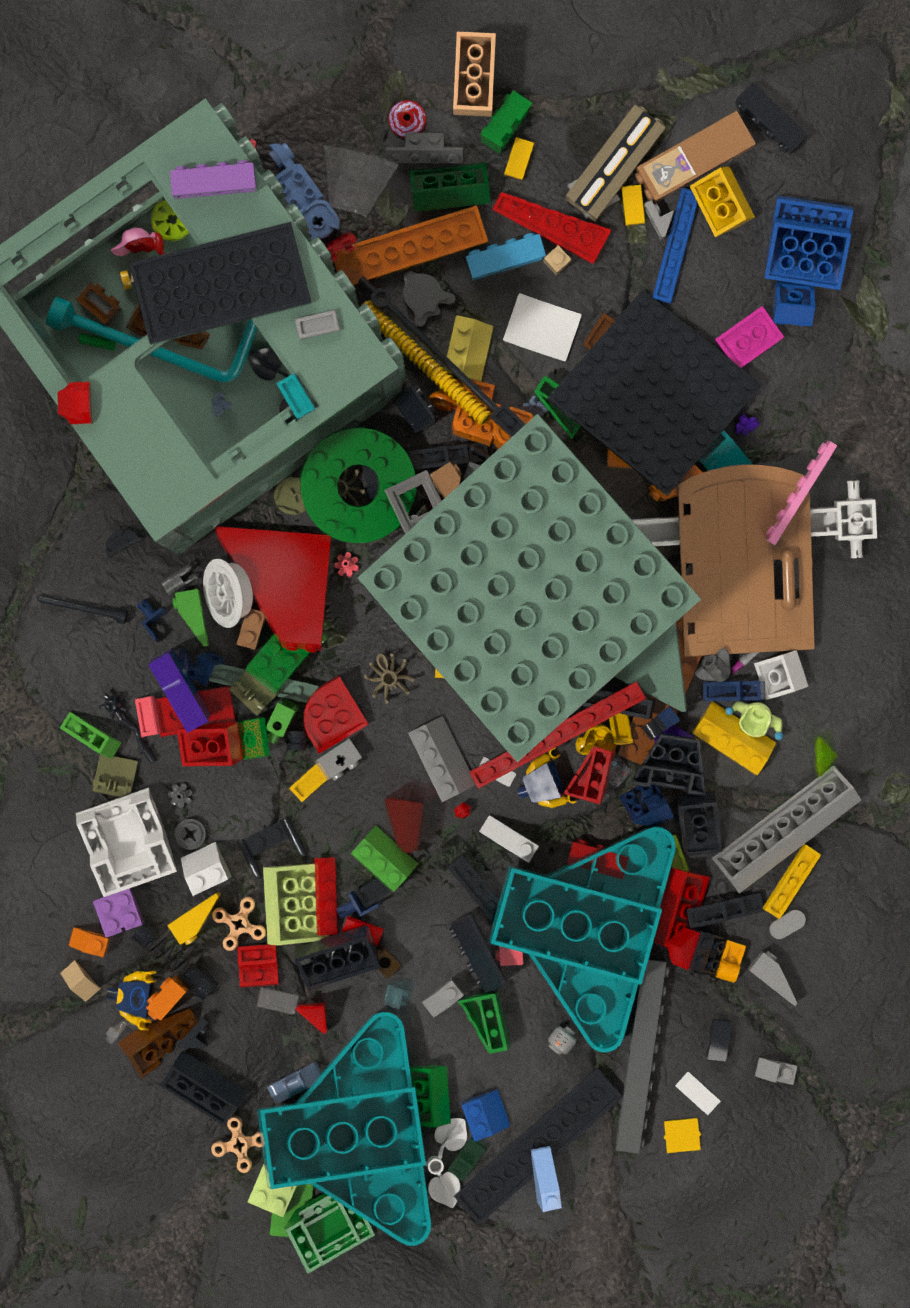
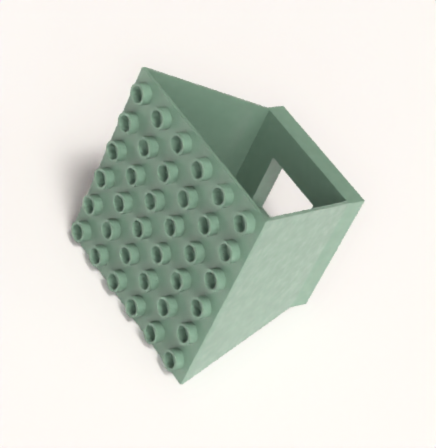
M539 414L534 416L358 577L360 582L516 762L520 761L702 600Z

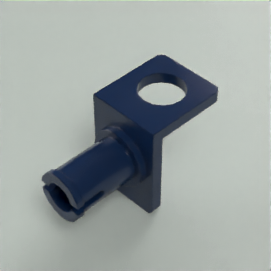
M143 599V604L140 602L137 604V607L146 617V620L141 624L151 637L159 643L160 640L151 630L150 626L167 612L162 607L155 611L148 600Z
M213 651L199 654L195 666L187 669L189 670L187 671V676L191 680L195 679L201 684L207 685L214 667L225 663V659Z
M353 890L348 893L351 901L337 907V912L340 913L346 910L339 915L342 919L355 911L361 917L379 907L382 902L380 901L365 910Z

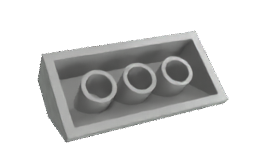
M443 716L408 733L442 802L476 785Z

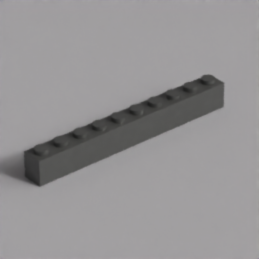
M649 958L642 984H638L615 1144L617 1151L639 1154L640 1149L644 1147L642 1130H646L647 1118H644L645 1110L648 1111L650 1099H647L648 1091L651 1092L653 1080H650L651 1072L654 1073L655 1061L652 1060L653 1053L657 1054L658 1042H655L656 1034H660L661 1023H658L659 1015L663 1014L664 1004H661V997L665 996L666 985H663L664 977H668L669 966H666V961Z

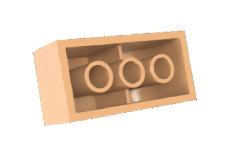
M457 32L453 115L492 117L496 33Z

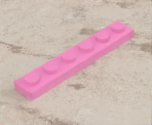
M827 441L820 445L817 451L819 453L817 458L811 460L807 467V474L805 477L802 476L797 482V490L795 493L792 492L787 498V506L777 514V522L767 530L766 541L776 545L837 447L836 444Z

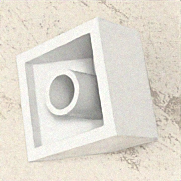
M797 650L754 663L759 680L765 681L766 700L808 687Z

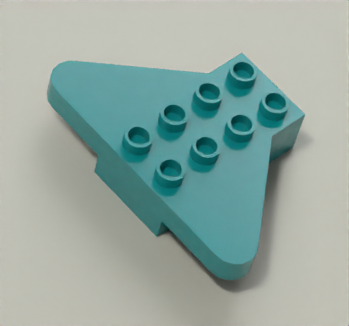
M660 826L646 827L547 875L509 865L489 936L491 944L530 955L588 1044L599 1052L615 1050L620 1046L624 1038L638 984H642L662 912L660 904L675 854L676 843L670 832ZM608 852L615 853L616 864L625 873L623 880L594 872L598 871V868L595 867L597 857ZM619 855L629 857L626 870H623L619 864ZM592 860L590 870L581 868L584 863Z
M379 1012L367 1019L296 1103L257 1109L266 1181L269 1189L311 1184L399 1242L408 1246H415L424 1242L431 1231V1219L423 1166H426L416 1091L415 1087H412L402 1021L392 1013Z

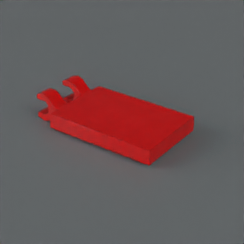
M348 231L324 245L332 256L330 257L331 260L335 261L338 259L335 254L336 252L346 248L348 253L355 250L353 243L357 242L354 234Z

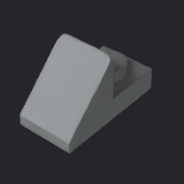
M650 200L643 207L659 239L663 240L674 210L660 217L661 211L658 205L653 204L652 200Z
M759 1057L755 1076L775 1083L782 1082L793 1085L797 1065Z

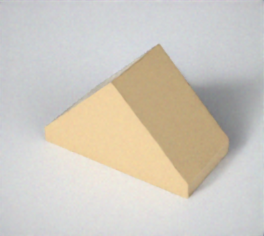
M76 960L60 973L70 990L85 1002L100 990V987Z

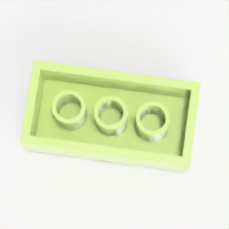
M263 1164L248 1203L284 1217L296 1186L269 1189Z

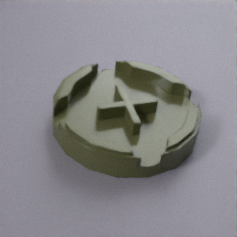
M288 477L279 482L274 492V499L278 508L289 515L303 513L306 509L301 499L300 478Z

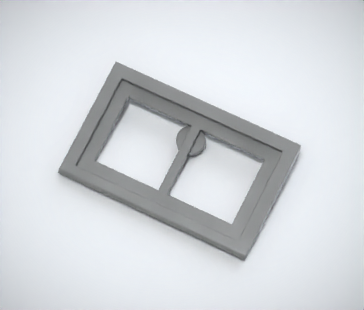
M427 470L385 489V493L405 534L429 512L419 517L417 515L409 517L399 497L400 494L422 484L433 508L442 501Z

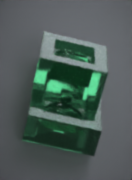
M471 1136L447 1171L463 1182L487 1147L478 1141L474 1142Z

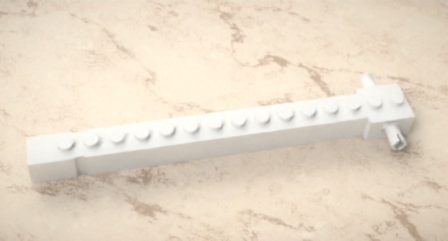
M859 480L847 481L848 498L846 500L834 501V507L810 508L811 537L835 535L836 540H848L851 544V558H862V540L877 538L876 502L872 498H860ZM679 516L631 519L654 546L680 545Z

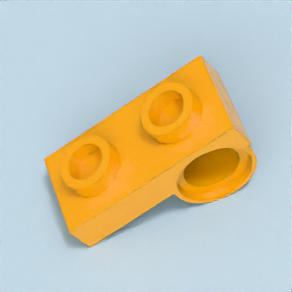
M729 940L726 941L715 977L733 983L736 982L746 948L745 945Z

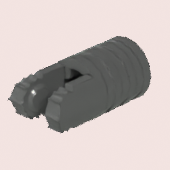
M190 563L160 581L169 596L198 578V575L194 573L182 580L181 576L192 568Z

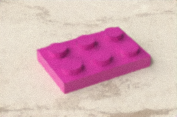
M761 306L716 338L715 341L723 353L742 368L782 340L784 336L763 306Z

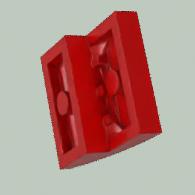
M276 945L237 947L241 988L279 985Z

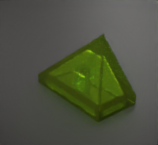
M814 737L816 776H822L838 755L821 737Z

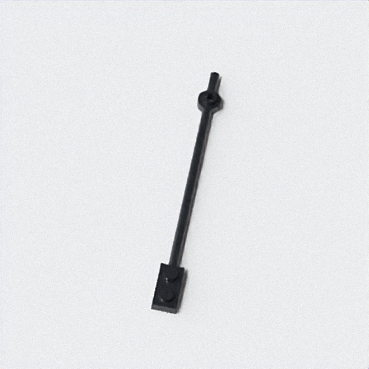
M364 276L360 278L358 282L372 295L373 305L378 309L386 308L493 412L490 418L510 438L526 425L505 403L498 407L391 303V295L386 289H376ZM383 297L385 301L379 302L378 299Z

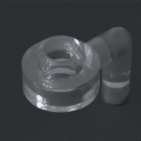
M124 1018L116 1027L111 1026L106 1032V1041L112 1045L127 1026L133 1031L139 1028Z

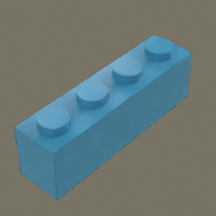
M529 233L523 236L524 239L518 241L516 238L505 241L506 244L501 246L493 244L488 246L485 251L480 252L477 249L469 252V255L466 256V261L472 281L543 260L546 254L540 234Z

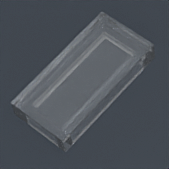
M261 987L257 1007L294 1015L299 995Z

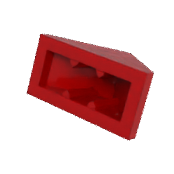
M683 927L666 942L672 964L689 970L699 939V932Z

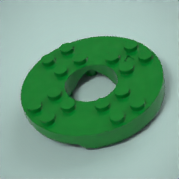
M347 428L327 435L308 454L300 475L301 499L311 520L327 535L349 543L372 542L387 536L400 526V522L385 493V489L415 476V471L405 450L388 435L370 428ZM361 464L370 467L376 473L378 490L372 502L356 506L341 499L338 494L337 483L339 476L345 469L352 465ZM416 487L399 495L407 514H409L412 508Z

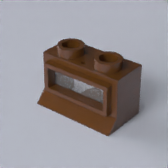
M90 282L75 300L108 327L122 310L119 306L120 301L112 295L110 297L105 295V289L98 283L93 285Z

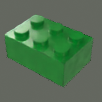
M274 634L248 664L245 671L272 693L276 694L311 652H307L305 649L287 650L281 646Z

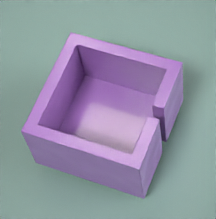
M132 888L93 901L105 937L135 928L144 923Z

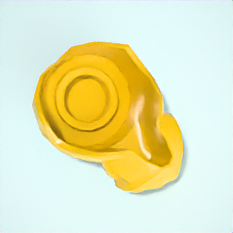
M598 724L587 730L584 737L580 736L577 738L576 750L582 755H588L598 739L612 743V732L606 725Z

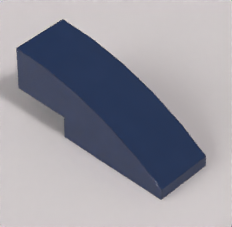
M765 681L703 682V701L765 700Z

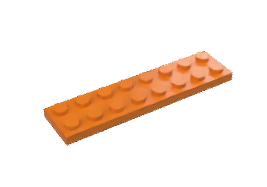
M476 205L353 244L355 250L348 253L346 248L336 252L335 254L338 259L334 261L337 272L342 270L352 285L359 284L358 281L363 276L369 281L486 244L488 239Z

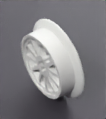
M214 559L209 562L203 577L205 601L215 621L223 627L231 628L239 622L240 618L247 616L251 610L253 601L251 583L244 569L238 564L227 563L222 559Z

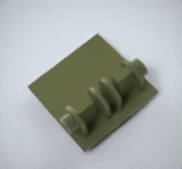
M246 671L234 682L229 690L251 711L258 715L283 687L274 694Z
M100 754L96 776L92 785L93 791L119 797L131 794L138 761L115 756L110 759Z

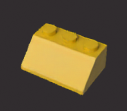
M729 166L720 167L690 185L715 237L755 218Z

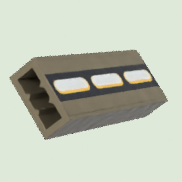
M633 106L565 197L566 201L582 213L590 214L589 218L594 222L597 221L666 128L657 117L652 118L648 115L649 112L642 106Z

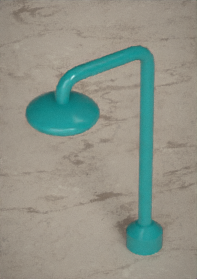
M57 296L50 307L46 319L47 326L59 331L73 325L127 347H131L140 340L76 315L72 303ZM251 319L248 320L232 366L227 371H220L161 347L149 355L212 380L224 383L237 378L241 373L257 327Z

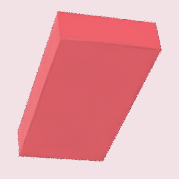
M155 697L135 699L141 737L161 734Z

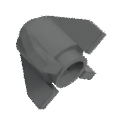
M723 647L716 653L717 656L703 655L705 658L703 662L704 668L701 666L695 672L700 679L722 682L728 679L731 672L729 653Z

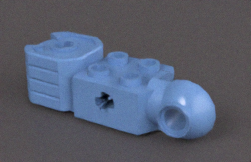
M286 143L282 145L270 144L269 146L272 151L269 154L279 168L282 166L285 168L275 177L284 189L283 193L288 202L287 206L294 203L307 221L306 225L310 229L311 239L313 240L318 236L322 242H325L333 236L334 232L339 234V217L330 204L323 200V195L302 165L293 162L292 159L295 156ZM316 220H321L322 225L320 227L319 225H313Z

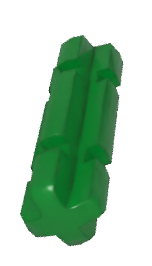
M80 333L78 342L80 344H88L89 346L102 349L106 348L114 351L116 348V342L112 340H106V338L94 335L89 336L85 333Z

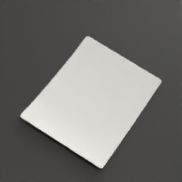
M519 293L503 340L566 361L582 315Z

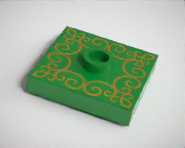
M265 718L239 721L238 727L243 760L270 756Z

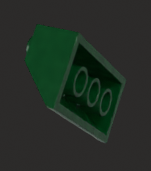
M486 162L410 170L414 211L490 203Z

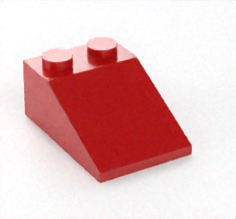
M238 722L201 725L188 733L185 728L177 729L182 766H233L243 760Z

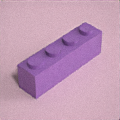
M248 160L238 161L235 165L221 162L217 163L214 167L200 164L196 165V168L187 169V166L175 167V170L170 171L172 196L174 199L257 192L255 166Z

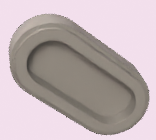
M799 910L789 911L780 919L777 918L770 924V934L776 939L785 938L804 926L806 921L805 915Z

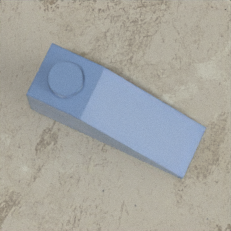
M550 1146L531 1150L538 1205L543 1212L562 1208Z

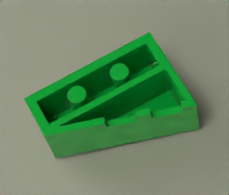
M512 91L510 95L506 94L501 102L503 105L499 110L496 109L491 117V122L480 133L481 142L501 154L532 107L530 101L515 91Z
M544 375L534 392L568 436L573 439L580 426L547 400L559 386V383Z

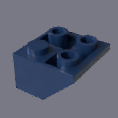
M650 784V787L637 786L619 796L634 824L658 826L674 817L657 785Z

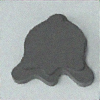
M409 271L404 275V300L414 312L415 324L418 327L424 326L428 317L440 314L439 304L452 305L455 302V296L442 290L439 283L432 276L416 274L413 271Z

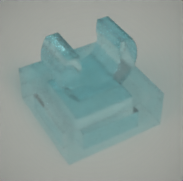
M388 985L384 1004L393 1008H400V1005L405 1006L406 1003L401 1000L402 996H408V993L399 987Z

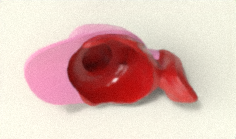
M133 227L123 232L122 242L112 248L111 252L117 256H124L130 252H152L155 250L159 255L165 254L164 241L160 233H148L142 228Z

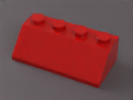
M670 868L660 904L662 912L654 943L667 947L666 942L683 927H690L686 909L702 905L710 877L680 868Z

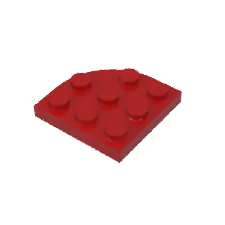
M340 676L333 678L316 689L308 699L304 709V726L319 754L369 725Z

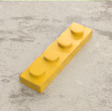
M803 844L763 906V909L780 919L821 854Z

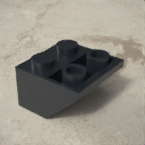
M687 926L686 928L700 933L689 968L716 975L727 938Z

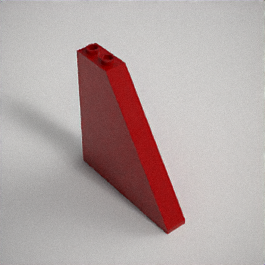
M216 526V535L231 562L238 564L246 572L251 583L253 599L281 646L290 651H296L297 649H305L307 652L321 651L331 536Z

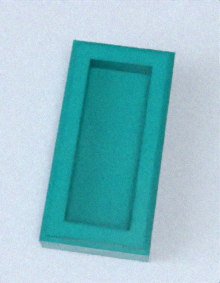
M295 373L276 383L297 420L316 410Z

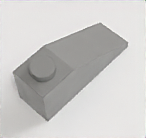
M761 951L748 967V970L796 1006L797 1001L779 964L775 962L777 957L769 951L766 954Z

